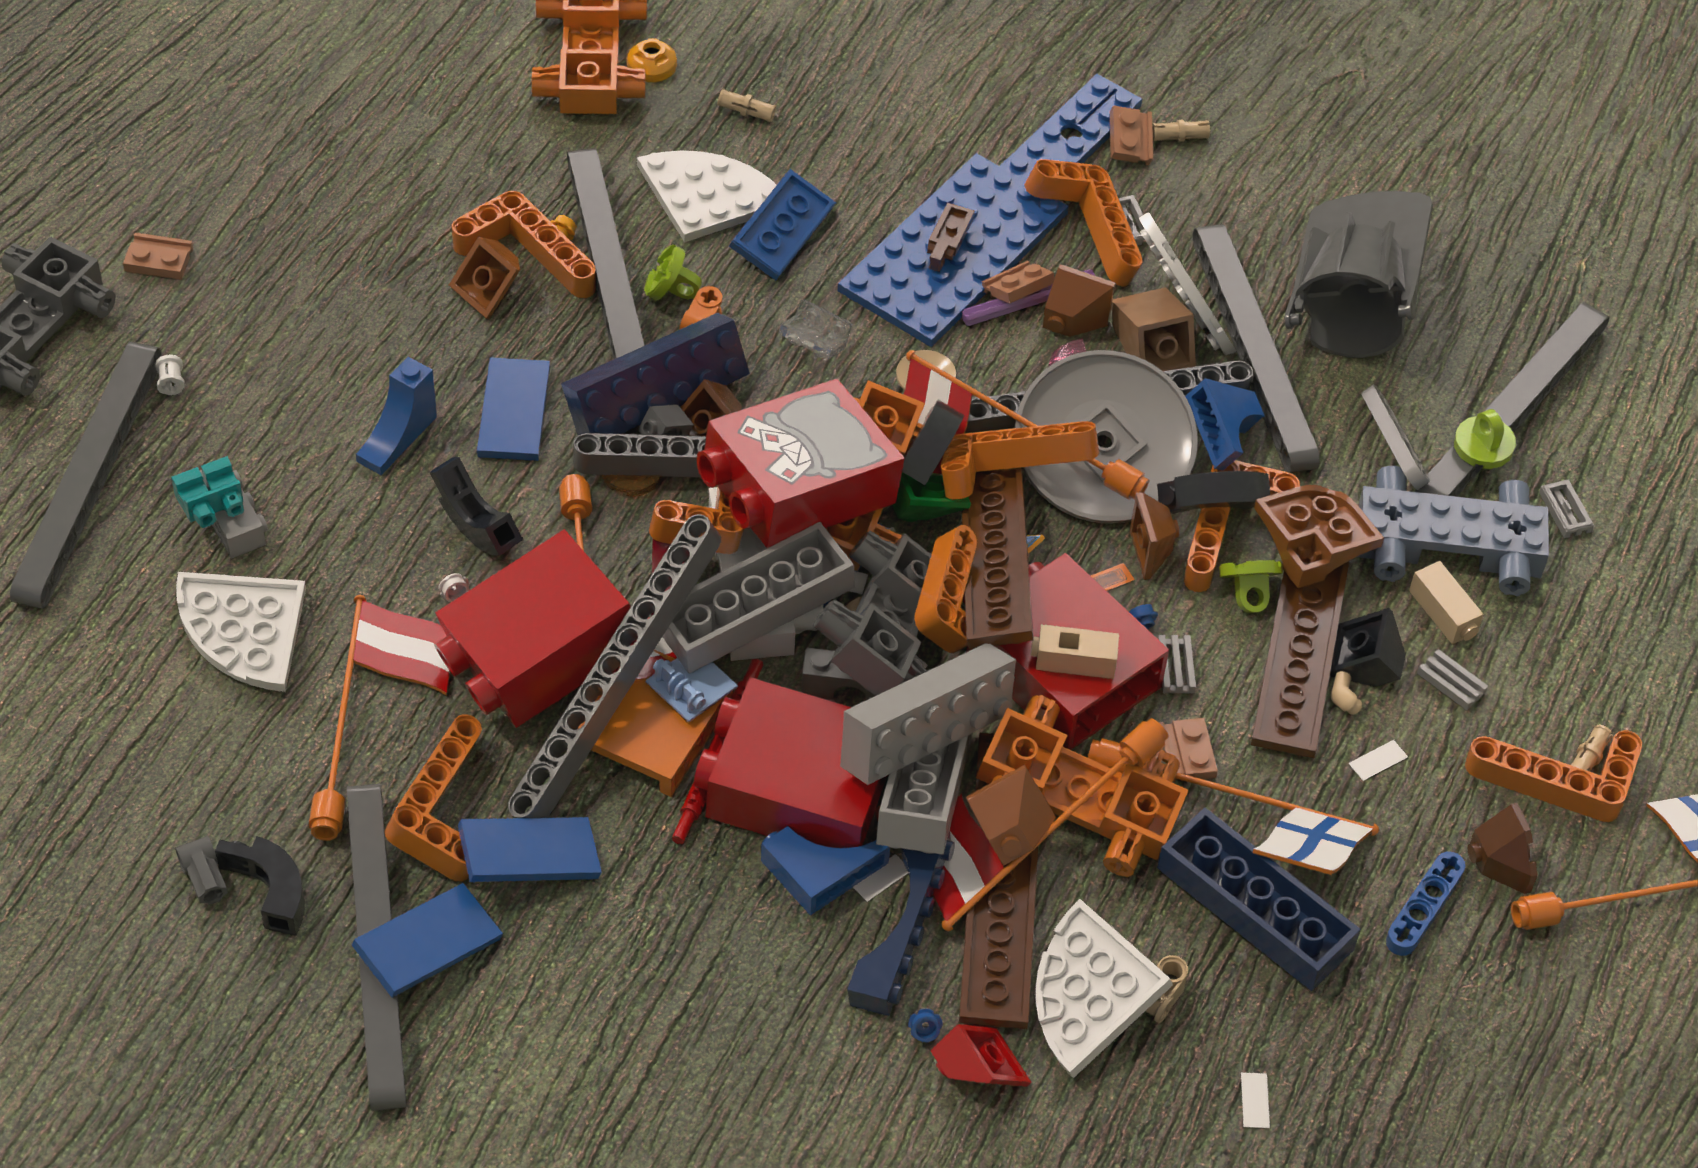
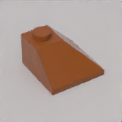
M478 237L449 283V286L485 318L490 319L520 271L518 257L499 241Z
M1060 264L1045 306L1042 328L1071 337L1108 326L1115 282Z
M1139 492L1136 493L1130 534L1144 580L1151 579L1173 551L1175 538L1179 537V525L1176 519H1172L1169 507L1145 493Z
M1025 765L966 797L988 841L1003 865L1032 851L1056 819L1055 814Z

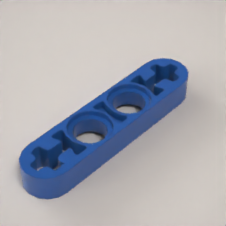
M1443 852L1429 868L1390 926L1386 937V945L1392 953L1406 956L1415 950L1461 881L1465 870V861L1459 854ZM1449 865L1453 866L1454 869L1450 870L1446 879L1442 877L1444 868H1447ZM1428 886L1438 887L1442 891V896H1429L1425 888ZM1413 909L1422 910L1427 918L1423 921H1417L1410 916L1409 911ZM1407 927L1410 930L1408 938L1403 940V942L1398 941L1397 937H1401Z

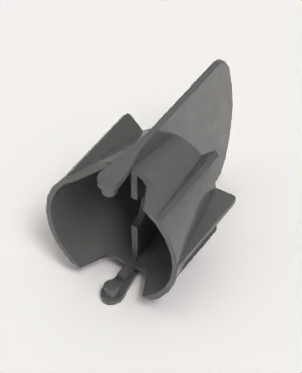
M1374 191L1337 198L1314 207L1309 215L1294 288L1285 313L1286 328L1293 329L1294 326L1302 324L1300 313L1305 308L1311 317L1312 345L1330 354L1343 357L1365 358L1382 354L1398 345L1404 338L1406 317L1408 320L1415 318L1418 286L1433 210L1431 197L1417 192Z

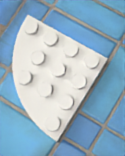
M667 151L637 158L639 170L684 242L747 222L776 187V184L760 171L724 155L699 151Z
M1148 212L1141 216L1139 220L1145 229L1141 230L1140 233L1188 309L1193 313L1201 329L1203 330L1207 327L1211 332L1206 337L1216 351L1221 348L1225 355L1236 352V349L1150 213Z
M178 572L176 591L180 618L186 634L199 653L217 669L236 680L268 690L286 692L306 591L305 581Z
M1081 899L1067 911L1054 930L1055 936L1050 942L1047 952L1044 951L1042 954L1036 981V1007L1044 1036L1053 1054L1072 1078L1173 986L1171 979Z

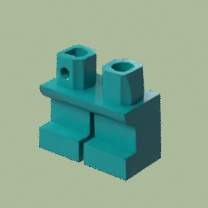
M228 456L201 465L202 474L199 468L196 467L171 477L177 501L189 521H196L201 528L213 525L217 521L215 513L225 510L228 516L231 517L244 512L241 484L234 475Z

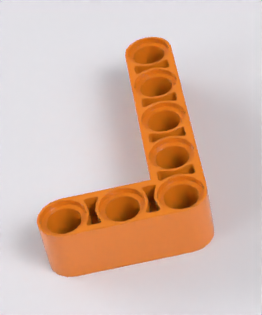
M1047 159L1038 160L1024 184L1027 192L1038 198L1079 202L1109 280L1115 282L1118 286H1128L1142 265L1143 260L1108 172L1104 168L1093 164Z
M518 191L504 192L462 215L452 223L453 249L459 255L467 256L478 237L498 241L511 234L571 294L578 298H588L596 291V269L594 263Z
M1081 421L954 435L942 457L941 463L945 495L949 499H962L970 496L974 490L976 472L1094 459L1099 455L1096 425L1093 422Z
M1237 460L1223 470L1269 474L1270 495L1300 487V481L1294 474ZM1212 466L1211 472H1222V470L1214 469V466ZM1231 507L1201 508L1184 575V583L1189 590L1203 592L1210 588Z
M718 486L715 509L671 500H662L656 503L649 527V534L656 541L671 544L686 520L693 515L701 514L711 521L721 535V543L716 553L733 554L738 551L744 529L735 522L730 511L729 500Z
M462 714L455 718L396 807L385 829V837L392 845L454 881H465L469 878L460 834L430 814L471 753L481 734L482 727L479 720L468 714Z
M1623 730L1616 733L1608 750L1601 774L1598 775L1511 744L1482 736L1477 737L1471 743L1465 761V768L1475 778L1599 821L1611 822L1617 819L1626 799L1642 749V740L1632 731Z

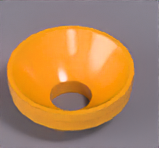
M649 38L637 43L629 50L627 68L645 69V82H660L668 79L675 73L677 69L676 53L668 44L658 39ZM647 48H657L659 52L648 54L644 50Z

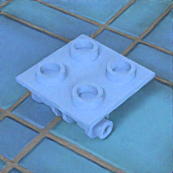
M678 658L672 662L669 660L664 661L663 659L657 660L653 665L655 674L646 680V683L688 722L738 687L713 662L689 674Z

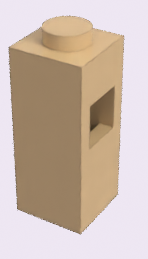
M1438 561L1414 572L1409 589L1410 593L1450 643L1454 644L1463 639L1467 641L1475 637L1479 632L1484 614L1442 562Z
M1041 624L1040 636L1033 637L1034 641H1032L1031 656L1037 657L1036 670L1114 679L1119 633Z

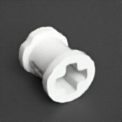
M176 355L159 357L155 363L156 371L159 373L160 378L157 381L158 391L167 395L181 393L185 387L184 379L181 377L183 369L182 359Z

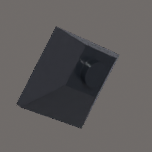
M1390 608L1338 624L1330 677L1335 678L1336 673L1340 671L1346 672L1351 676V682L1372 687L1401 679L1406 653L1393 611Z

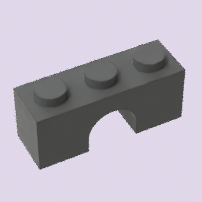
M806 648L802 673V693L833 700L836 689L854 687L865 694V701L875 697L874 694L866 691L861 684L848 674L842 672L831 662L835 651Z

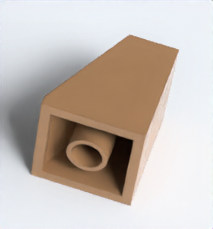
M1166 287L1113 299V328L1127 354L1146 360L1162 371L1196 367L1193 313Z

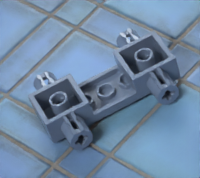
M1386 466L1377 472L1376 487L1363 486L1359 507L1382 534L1384 541L1382 547L1357 557L1374 559V574L1379 580L1395 582V580L1401 579L1405 575L1406 563L1418 564L1422 549L1479 555V571L1499 573V589L1504 595L1520 596L1529 591L1530 577H1542L1549 557L1548 507L1530 505L1529 486L1527 483L1520 480L1505 481L1499 486V501L1407 491V477L1401 467Z

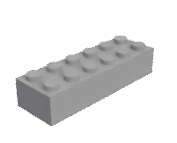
M818 522L695 585L662 637L690 674L855 588L854 564L822 523Z
M983 644L845 710L840 767L869 785L1003 718L1006 709H1011L1016 659L991 644Z
M972 733L889 774L879 810L876 844L891 848L918 850L928 854H944L971 745Z

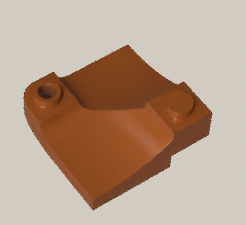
M1304 485L1256 499L1254 505L1255 511L1266 525L1276 544L1283 562V570L1297 588L1323 581L1325 576L1334 569L1363 553L1382 547L1384 541L1382 534L1348 495L1320 485Z

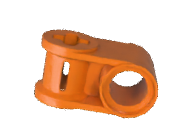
M705 286L699 289L681 320L679 330L715 313L722 314L720 308L723 299L722 292L713 286Z

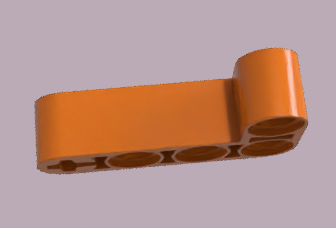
M960 525L936 539L914 617L918 630L949 653H955L968 646L966 612L960 607L977 547V539L973 530L966 525Z

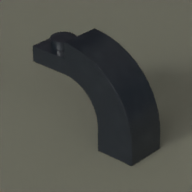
M938 399L926 415L924 424L904 456L902 472L926 485L958 430L964 414Z
M452 457L429 472L442 496L438 500L460 532L477 548L490 555L500 556L524 540L511 514L495 510L482 498L460 457Z
M1222 471L1174 477L1172 481L1157 484L1158 502L1169 507L1171 514L1211 507L1254 508L1256 499L1270 495L1269 474L1251 471Z
M256 836L252 847L240 841L229 842L219 840L215 849L219 869L255 877L268 886L269 891L261 908L264 929L297 936L304 917L305 900L301 876L291 856L274 842Z

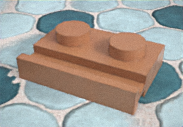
M1113 105L1110 110L1111 159L1135 163L1144 161L1145 164L1150 165L1153 160L1152 112L1148 111L1145 114L1140 113V110Z
M135 233L134 241L131 242L123 262L124 271L182 280L190 259V252L193 251V243L190 240Z
M1026 261L982 281V286L985 288L984 293L991 292V296L1010 304L1053 284L1054 272L1037 264L1030 265V262Z
M1204 718L1176 720L1172 724L1159 722L1169 735L1162 750L1175 755L1179 760L1180 767L1178 773L1200 779L1217 777L1218 770Z

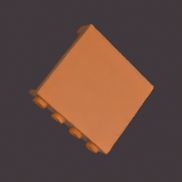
M654 650V652L658 653L670 662L675 660V658L670 657L664 653ZM646 680L633 683L591 751L659 780L660 792L672 797L715 730L718 713L725 697L688 722L646 683ZM733 691L727 694L725 697L732 698ZM584 723L580 724L578 729H580L584 725Z

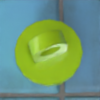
M672 244L660 254L657 259V263L660 264L659 267L657 266V270L652 269L649 272L645 282L644 291L649 298L659 300L667 291L683 299L695 298L698 290L701 289L702 280L696 273L682 266L685 258L683 248ZM681 283H687V284L691 285V287L685 286V285H683V284H681Z
M1488 409L1477 414V416L1467 418L1460 423L1455 433L1454 448L1459 457L1472 466L1476 464L1483 465V469L1502 467L1510 461L1516 447V438L1511 428L1502 421L1499 414L1493 409Z
M1275 560L1246 561L1238 565L1231 562L1219 566L1221 578H1235L1237 605L1246 613L1260 612L1267 607L1270 598L1269 576L1283 574L1282 562H1275ZM1250 589H1254L1259 595V601L1255 606H1252L1247 601L1246 596Z

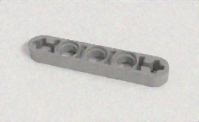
M1373 384L1361 394L1403 473L1412 486L1419 490L1429 483L1430 479L1389 403L1377 386Z

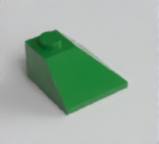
M902 472L896 503L892 504V507L898 519L915 522L917 520H930L969 509L971 501L968 497L962 499L947 498L942 474L932 473L926 485H923Z

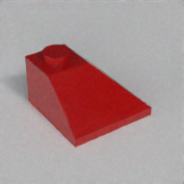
M957 1024L930 1050L937 1061L938 1070L950 1079L1024 1087L1032 1083L997 1028Z

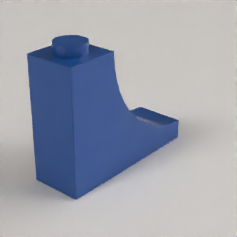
M407 357L389 375V390L383 412L372 434L356 453V461L382 475L437 418L432 369Z
M1205 378L1185 397L1192 409L1195 422L1214 469L1223 471L1243 454L1239 432L1246 433L1265 415L1255 392Z
M787 826L779 832H772L761 843V862L807 913L812 915L889 864L890 847L876 844L877 840L852 848L825 847L802 838Z

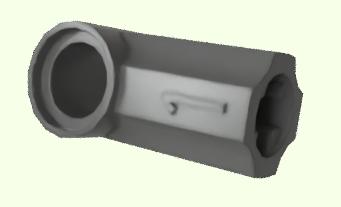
M206 836L175 847L181 868L185 876H189L199 903L211 905L219 902L227 894V889L218 869L217 857L209 837Z

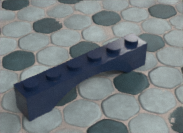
M950 830L944 854H928L918 850L901 848L903 863L910 878V893L906 909L889 937L874 951L858 960L847 989L850 1006L889 1016L893 1004H899L903 992V985H901L903 976L910 974L914 957L911 954L914 946L919 947L923 939V921L925 917L930 918L934 908V898H932L935 888H941L945 876V870H943L945 860L951 861L954 853L955 842L951 841Z

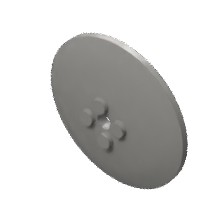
M1095 350L1065 357L1046 368L1037 376L1024 394L1017 414L1038 426L1081 421L1095 423L1097 437L1101 435L1109 437L1112 445L1108 448L1098 445L1099 455L1094 459L1106 466L1110 461L1115 463L1116 460L1121 459L1145 473L1144 477L1149 479L1150 482L1144 493L1157 501L1158 483L1172 481L1174 477L1190 475L1193 468L1198 444L1197 428L1192 409L1186 397L1166 373L1155 365L1134 355L1117 351ZM1016 420L1015 428L1027 427ZM1087 461L1022 467L1025 475L1037 492L1053 506L1071 516L1090 522L1108 524L1125 523L1132 520L1135 500L1132 498L1128 500L1104 486L1105 479L1101 477L1103 470Z

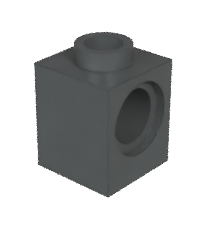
M678 405L650 406L638 430L642 435L688 436L694 424Z

